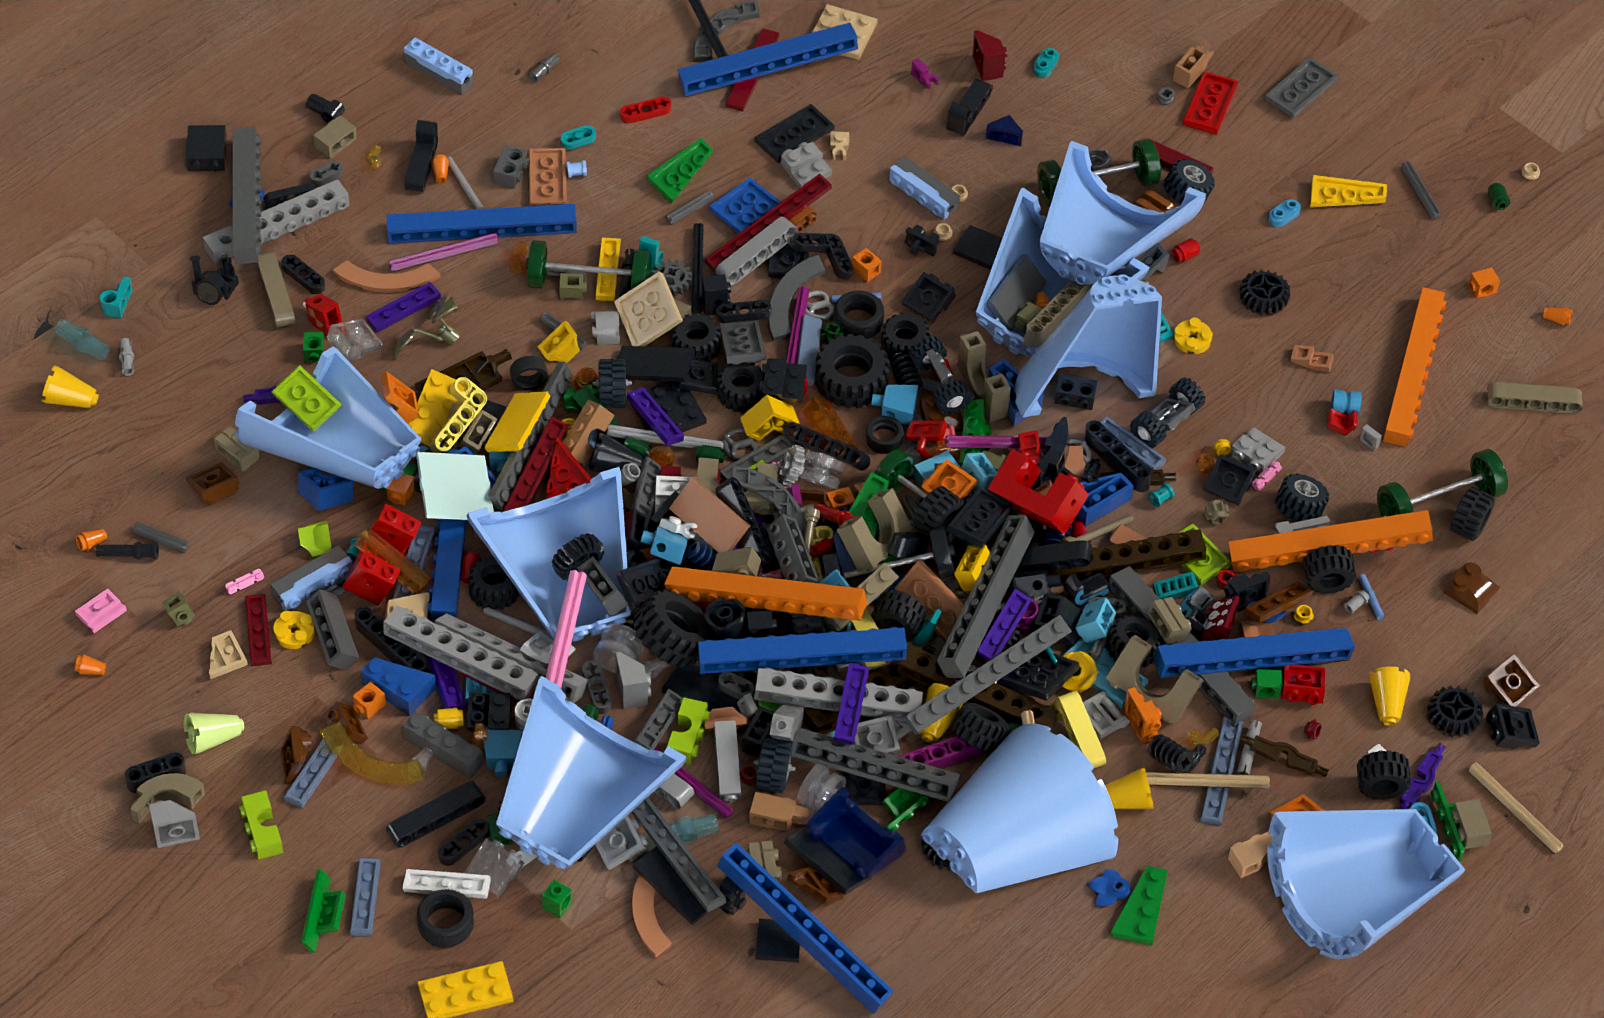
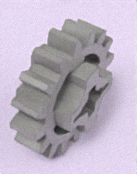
M792 445L791 449L789 448L788 452H785L783 458L780 459L778 482L782 486L791 487L803 473L805 450L803 447Z

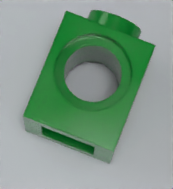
M304 332V362L317 363L324 352L323 332Z
M1256 670L1255 677L1251 679V689H1255V698L1280 699L1282 690L1281 670Z
M555 879L542 894L543 909L559 918L562 917L572 904V889Z

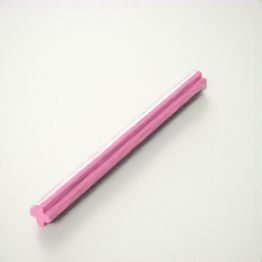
M576 570L570 571L545 677L559 685L560 688L564 678L587 577L584 572Z

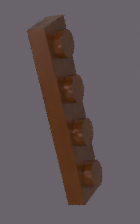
M1297 581L1245 607L1244 614L1253 621L1261 623L1311 598L1313 590Z

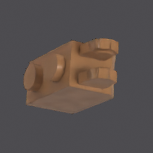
M1199 44L1196 48L1191 47L1176 64L1173 81L1189 89L1207 68V63L1213 56L1214 50L1209 49L1204 53V45Z
M755 792L749 813V824L787 832L791 829L792 825L799 827L807 826L810 823V810L796 805V800L788 797H777L769 793Z

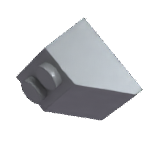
M616 652V677L623 708L648 705V697L651 696L650 673L645 672L643 664L622 652Z
M171 800L149 804L158 848L200 839L194 812Z

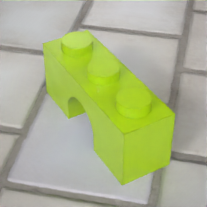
M683 698L678 713V726L686 727L689 730L686 732L672 731L667 747L669 746L685 755V763L691 765L693 757L698 755L699 745L697 744L699 740H703L705 733L703 726L709 719L710 712L707 711L708 703L689 698Z
M266 790L242 796L243 805L239 806L241 817H246L247 819L244 826L247 835L252 836V840H249L252 853H257L258 860L282 854V841L277 825L268 827L260 825L266 820L273 819Z

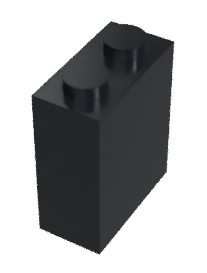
M225 125L188 126L186 147L187 171H225L227 146Z

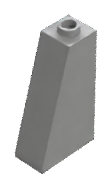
M783 704L773 714L770 736L773 739L788 741L793 744L794 736L802 725L805 707Z
M717 721L714 723L713 737L719 798L725 802H734L740 799L741 796L736 721Z

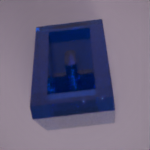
M1007 115L987 124L985 139L1022 146L1023 130L1010 115Z

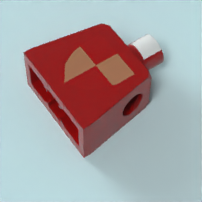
M321 293L313 298L308 297L304 300L303 306L307 310L310 323L320 332H323L329 340L344 330L339 305L336 301Z

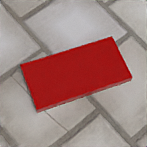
M1204 71L1182 125L1217 135L1239 81Z

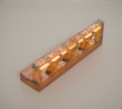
M813 396L801 409L814 431L859 449L827 399ZM833 460L836 466L842 467V463Z
M370 527L364 530L354 543L362 552L367 551L400 568L397 580L414 594H418L431 579L430 576Z

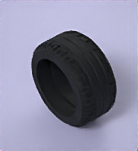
M861 290L847 292L835 304L834 323L843 328L845 337L848 334H853V336L857 337L862 335L865 339L874 337L880 332L884 323V306L881 300L870 292ZM851 310H864L872 314L873 317L865 321H855L848 318L845 314Z
M441 889L425 896L417 910V924L421 936L431 945L441 948L454 947L464 942L470 936L474 927V911L469 899L459 891H453V889ZM443 908L457 910L463 915V919L457 925L450 928H438L428 921L432 913Z

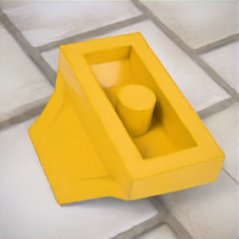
M566 321L559 325L537 346L548 361H565L566 364L580 352L577 334Z

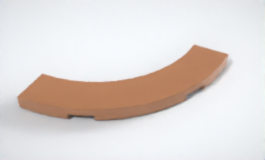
M348 260L333 269V274L347 284L362 287L363 290L380 293L406 292L408 289L421 287L441 278L440 273L429 263L415 270L398 274L370 272L355 266Z
M639 874L632 898L634 925L644 946L657 958L671 946V941L665 936L655 917L654 896L656 890Z

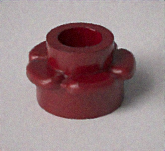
M1316 719L1306 723L1304 733H1306L1308 739H1317L1319 737L1322 724L1318 723Z
M753 765L743 767L740 772V779L743 780L744 784L751 785L756 783L757 768Z

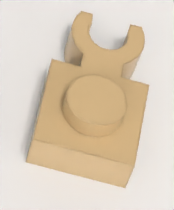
M831 131L830 150H833V160H835L838 154L842 155V160L846 159V151H849V132Z

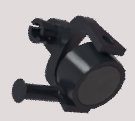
M190 257L189 260L192 261L195 278L192 281L194 295H197L202 302L208 305L219 303L223 297L225 300H228L239 284L238 276L235 275V268L232 265V259L230 257H223L219 260L221 267L217 271H205L201 274L199 262L201 257Z

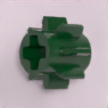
M827 323L826 328H821V341H825L826 344L831 339L836 340L838 336L843 335L844 337L843 328H840L837 323Z

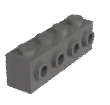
M784 514L780 515L766 527L785 580L819 583L820 581L796 519Z
M319 589L306 601L328 665L347 670L359 659L358 652L337 594Z
M414 711L402 725L403 737L406 741L470 779L483 765L482 751L477 745H471L460 735L449 732L446 727L434 723L424 714L421 715Z

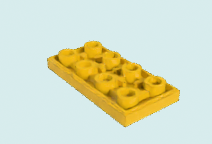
M548 391L514 394L485 445L486 451L500 453L503 451L517 452L521 450L527 437L531 434L532 428L538 421L541 412L546 407V403L550 398Z

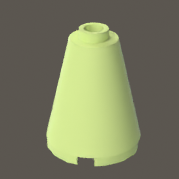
M189 713L184 716V732H188L189 739H186V742L192 754H199L236 738L244 731L243 719H239L238 715Z

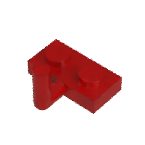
M911 421L906 438L908 441H919L916 450L925 461L932 458L925 449L927 441H942L948 424L945 421Z

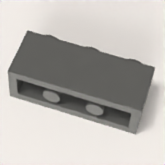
M591 557L577 567L579 572H584L587 575L586 583L611 617L628 606L619 590L594 557Z

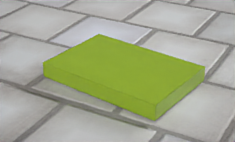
M300 365L272 391V394L313 433L342 407V404Z
M1191 524L1183 530L1179 531L1178 533L1186 532L1188 530H1198V528L1194 524ZM1203 533L1206 545V560L1180 564L1188 573L1194 572L1199 585L1217 576L1220 571L1228 569L1232 563Z

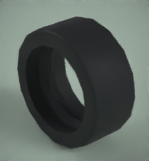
M521 357L510 366L511 381L517 389L524 391L538 389L548 379L545 361L540 357ZM529 370L538 371L537 373L530 376L520 375L521 373Z
M880 416L871 420L867 425L866 442L873 451L888 454L895 449H899L902 445L903 427L897 419L890 416ZM880 429H889L896 434V437L892 440L883 441L877 439L873 433Z

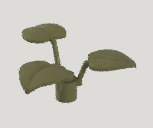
M448 294L444 295L432 307L427 316V319H432L431 322L433 324L438 319L442 323L437 330L439 335L418 328L409 329L396 343L394 358L397 360L398 353L410 342L416 333L427 335L438 341L443 339L450 346L453 345L459 338L460 333L447 324L442 316L458 308L453 297L449 298Z

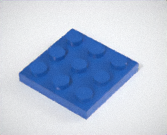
M748 178L711 204L709 211L739 234L781 201L752 178Z

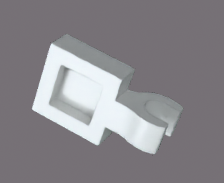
M670 516L669 519H661L659 527L674 533H680L686 538H694V535L689 533V528H697V525L695 523L683 524L681 519Z

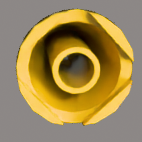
M53 366L51 370L55 372L53 376L49 375L42 394L45 398L42 399V402L91 408L92 405L96 406L99 395L96 394V389L59 366Z
M1379 667L1375 669V673L1369 672V680L1379 720L1386 726H1394L1401 719L1410 682V672L1404 669V672H1401L1399 667Z
M939 683L930 685L925 703L948 689L949 686ZM962 705L919 733L921 739L928 743L937 742L955 720Z
M1145 767L1105 785L1114 809H1154Z

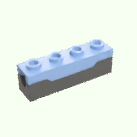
M416 37L404 47L406 64L460 95H463L473 85V72L471 68Z
M906 156L890 168L889 181L893 185L898 186L907 195L912 196L921 205L930 209L943 220L959 208V194Z
M337 546L272 583V596L282 606L284 611L296 608L300 603L309 599L317 590H324L347 578L353 565L352 560L340 546Z

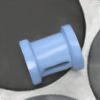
M585 160L577 163L566 162L568 178L577 175L587 176Z

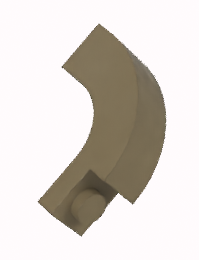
M176 773L163 774L149 779L137 789L138 799L132 803L130 808L132 820L140 824L150 812L149 804H154L158 801H177L193 809L205 795L203 783L191 776Z

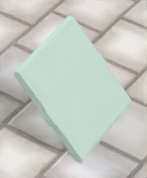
M417 452L419 483L426 518L468 520V512L485 507L488 508L489 513L494 512L493 504L488 497L491 485L488 479L484 455Z

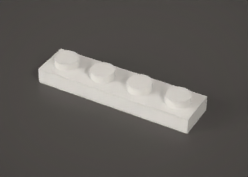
M407 869L403 890L404 892L430 894L441 889H453V891H459L466 897L487 899L491 878L489 875Z

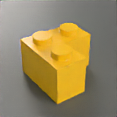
M769 395L763 397L740 417L746 435L758 441H761L772 430L783 434L784 427L788 423L800 424L792 405Z

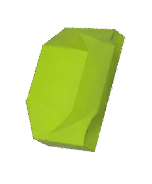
M327 521L298 528L300 546L310 552L313 560L332 550Z

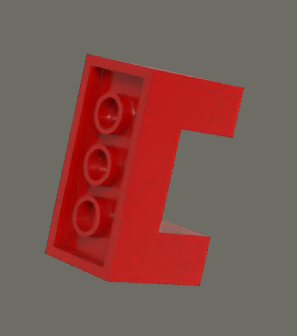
M1012 449L988 490L992 494L1014 504V510L1065 535L1089 496L1084 490L1085 486L1078 482V478L1069 473L1067 476L1059 473L1046 496L1032 490L1031 487L1041 473V470L1038 468L1037 462L1030 458V454L1023 450L1018 452Z
M385 504L371 523L342 588L379 606L394 586L401 570L398 568L405 550L414 540L422 522Z

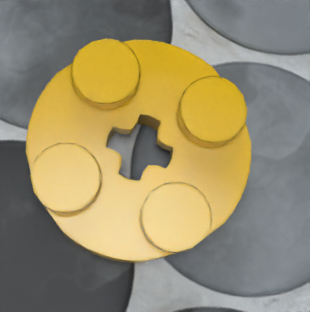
M1191 318L1179 323L1175 327L1174 343L1183 352L1191 351L1194 354H1200L1210 347L1213 333L1200 319ZM1195 335L1196 339L1194 337L1189 338V336Z
M283 611L273 627L275 639L279 641L282 647L287 649L302 648V645L305 643L309 644L315 635V626L311 615L300 611ZM296 627L297 629H299L296 630L295 633L291 632V628Z
M1082 651L1069 652L1062 656L1079 662V668L1081 667V674L1079 676H1072L1062 686L1068 691H1077L1078 693H1082L1090 688L1098 676V669L1092 657Z

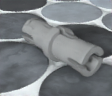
M123 338L119 341L121 372L125 376H130L134 374L132 341L129 338Z

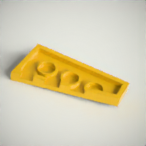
M1313 175L1310 207L1385 203L1387 184Z

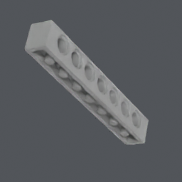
M337 179L262 211V217H258L261 218L262 229H259L261 230L262 241L259 243H266L349 207L348 192ZM233 224L203 237L204 249L214 264L219 263V260L223 257L231 258L234 256Z
M396 605L384 621V635L504 693H511L512 697L520 701L528 699L537 687L538 673L533 669L526 668L512 659H507L496 651L482 647L479 643L472 642L461 634L451 632L444 626L437 625L425 617H420L407 608Z
M447 613L435 620V624L442 625L451 632L461 634L464 638L479 643L482 647L496 651L507 659H512L526 668L533 669L538 673V680L541 676L546 677L548 664L526 655L520 651V647ZM565 669L561 690L566 695L565 700L575 703L581 699L588 679Z
M758 668L754 700L839 712L845 681L837 680L833 677L823 678L812 674L802 675L792 671L782 672L771 668ZM774 683H777V684H780L781 686H780V687H776V686H774L773 684H774ZM866 683L860 715L878 718L891 715L892 720L905 721V716L921 706L923 692L915 689H899L895 686L885 687L874 683ZM795 686H798V687H800L801 689H800V690H797V689H795L794 687H795ZM815 689H819V690H821L822 692H821V693H818V692H815L814 690H815ZM835 692H839L842 695L838 696L835 694ZM876 698H880L883 701L879 702L876 700ZM896 701H901V702H903L904 704H903V705H900V704L896 703Z

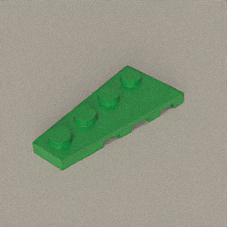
M700 138L647 175L646 180L672 204L710 158L714 149Z
M871 472L851 506L849 513L853 516H862L874 538L878 521L868 500L877 492L887 490L889 481Z
M1147 865L1113 927L1110 937L1152 946L1168 870Z

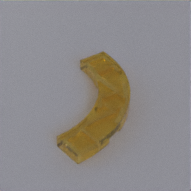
M340 722L319 730L330 750L343 761V764L365 778L381 783L394 784L413 783L426 778L418 759L406 762H389L367 754L353 743Z

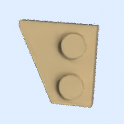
M429 592L389 600L386 605L385 619L396 605L407 608L420 617L427 618Z
M231 630L212 637L210 679L248 665L247 659Z

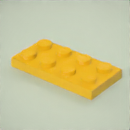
M431 369L417 402L419 414L414 421L408 424L421 438L419 445H427L429 447L434 437L447 422L453 404L458 402L450 393V386L456 379ZM457 384L458 390L464 392L463 385Z
M503 961L418 981L427 1018H450L513 1002Z

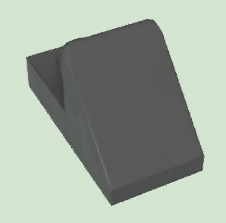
M1160 243L1151 247L1138 259L1150 267L1147 274L1141 279L1142 281L1148 279L1157 269L1162 273L1165 271L1169 254Z

